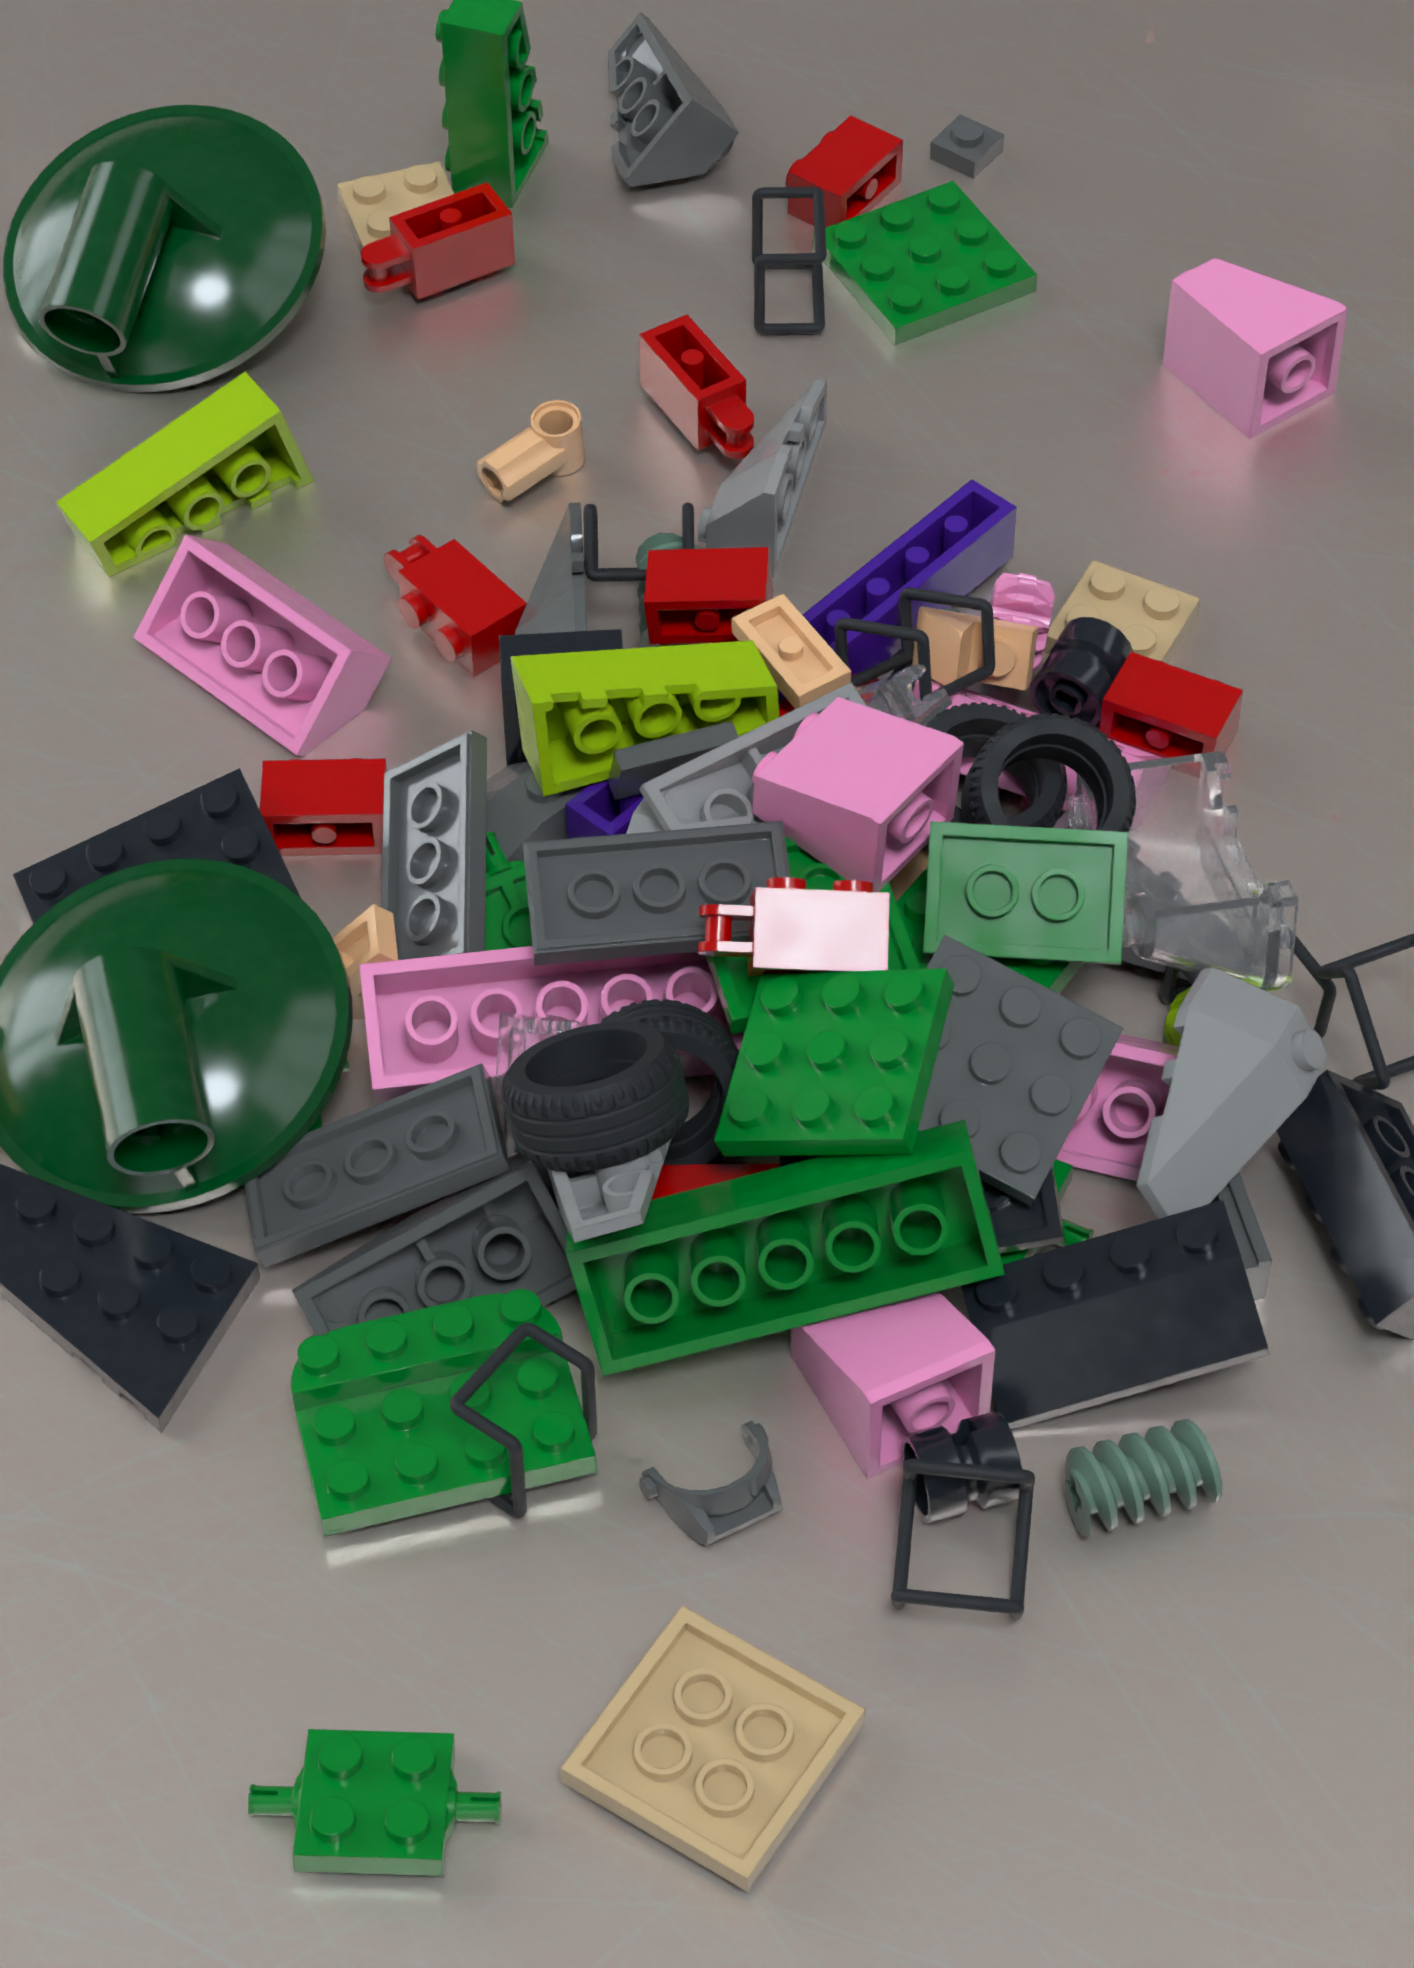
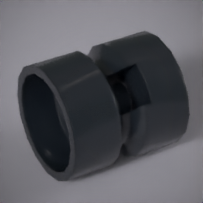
M1079 617L1069 621L1030 684L1029 695L1034 707L1040 714L1048 713L1052 715L1056 713L1059 715H1069L1071 719L1079 718L1082 721L1088 722L1089 726L1094 727L1101 719L1104 696L1130 652H1133L1130 641L1119 629L1106 621L1094 617Z
M999 1411L961 1420L958 1423L956 1433L951 1434L945 1427L940 1425L905 1434L902 1437L903 1463L908 1459H922L1022 1469L1014 1436L1007 1420ZM917 1474L915 1506L922 1520L928 1524L963 1515L967 1511L969 1502L973 1500L983 1509L1016 1501L1019 1498L1020 1483Z

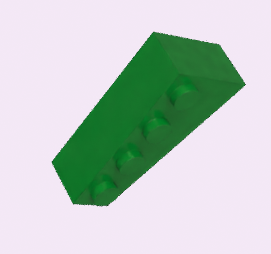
M453 0L448 10L443 9L440 12L435 30L437 42L442 43L443 55L439 68V84L445 87L446 102L442 112V127L448 130L449 140L445 155V169L451 172L454 194L488 182L504 204L509 208H513L549 144L547 130L538 129L536 126V121L541 122L544 113L541 101L531 99L537 77L535 67L525 65L531 46L523 4L515 0Z

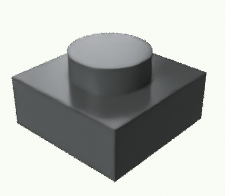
M960 114L931 141L930 159L974 179L1003 152L1004 134Z

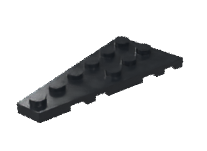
M0 1164V1289L3 1298L72 1357L79 1356L102 1377L103 1384L117 1396L125 1395L144 1412L145 1419L162 1433L260 1280L258 1263Z

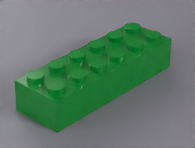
M965 1120L918 1131L912 1154L824 1155L653 1199L650 1202L644 1223L575 1243L568 1229L566 1235V1256L603 1376L1005 1275L996 1233Z

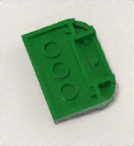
M517 1289L507 1294L480 1295L348 1325L324 1335L308 1337L299 1345L297 1350L298 1360L291 1376V1392L324 1536L512 1493L508 1449L456 1416L450 1409V1400L520 1324L533 1323L563 1341L562 1331L557 1320L541 1305L539 1297L534 1292L526 1289ZM527 1336L465 1405L508 1431L520 1441L523 1448L526 1489L597 1473L595 1451L585 1418L583 1417V1411L568 1361Z

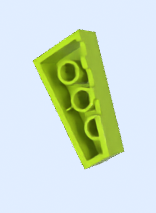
M243 372L141 444L126 452L99 473L77 486L70 493L59 499L56 504L78 541L104 572L111 577L174 547L177 536L189 530H200L202 533L221 525V515L247 504L253 510L272 501V491L289 483L298 489L313 482L314 479L281 410L246 372Z
M753 640L510 656L522 750L543 797L607 780L610 774L613 755L617 749L725 722H733L738 737L779 718L777 685Z

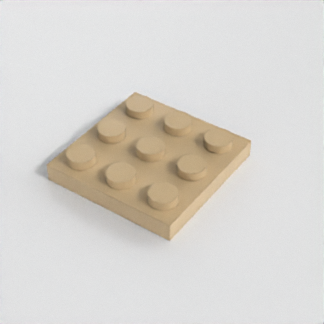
M682 1605L561 1767V1781L748 1892L864 1726L866 1709Z

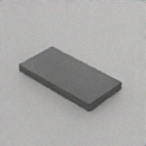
M473 730L384 773L381 907L392 912L394 915L398 960L485 951L487 737Z
M783 821L523 843L534 966L698 952V942L705 941V919L699 917V906L708 904L750 906V896L756 887L766 888L768 878L790 877ZM732 921L731 942H749V921Z
M483 1063L306 1133L273 1166L244 1184L254 1251L264 1268L510 1171L511 1167L493 1085Z

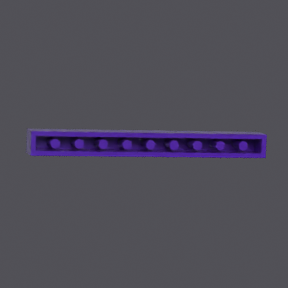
M971 479L802 615L836 653L834 627L836 621L840 618L847 617L900 626L899 594L904 588L912 587L966 596L1013 558L1017 507ZM911 600L912 628H917L920 607L944 610L953 606ZM847 630L848 663L851 675L860 673L889 659L902 648L901 639ZM778 689V704H780L787 698ZM608 779L588 785L565 804L567 839L626 834L633 812L643 800V795L638 794L614 800Z

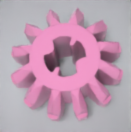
M1004 572L996 579L989 602L993 608V619L1038 627L1033 674L1041 663L1055 599L1054 590L1051 582L1036 579L1037 576L1020 572L1018 575Z

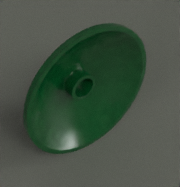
M204 105L164 106L126 115L106 123L72 143L40 173L21 200L10 224L3 255V280L11 312L24 336L46 361L60 371L94 386L114 391L139 393L179 389L204 382L239 366L261 351L283 331L302 307L317 278L324 254L326 221L322 198L311 171L293 145L281 134L248 115L229 109Z
M170 859L149 862L104 876L67 896L42 915L20 937L0 965L1 1148L24 1173L127 1213H156L198 1205L225 1195L248 1183L279 1161L309 1131L331 1098L344 1069L350 1047L353 1024L352 995L349 977L342 956L329 931L317 914L298 895L283 884L265 874L244 866L216 860Z

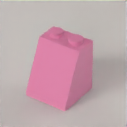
M1213 258L1192 270L1183 272L1171 282L1162 365L1251 439L1335 393L1348 308L1330 298L1218 258Z
M837 697L820 714L817 712L809 714L799 725L791 742L779 753L775 751L768 753L757 765L752 776V783L754 784L752 813L764 822L783 821L784 835L795 842L797 846L818 861L823 862L846 880L872 882L873 892H879L929 843L931 821L950 822L954 818L964 743L953 735Z
M939 1291L791 1329V1357L866 1479H870L903 1464L901 1447L902 1437L905 1434L940 1425L952 1434L956 1433L958 1423L961 1420L990 1413L995 1349L990 1341Z

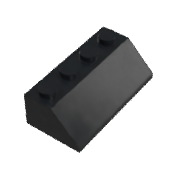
M1327 1069L1318 1076L1307 1098L1276 1130L1281 1140L1278 1143V1150L1285 1162L1298 1173L1307 1190L1304 1194V1201L1311 1213L1326 1227L1333 1241V1244L1330 1246L1331 1254L1339 1267L1351 1276L1360 1294L1357 1304L1363 1316L1378 1330L1386 1329L1414 1340V1125L1401 1102Z
M1223 1200L1003 1264L1005 1275L961 1285L970 1322L990 1341L995 1349L992 1395L997 1411L1004 1415L1011 1430L1270 1355L1241 1254Z

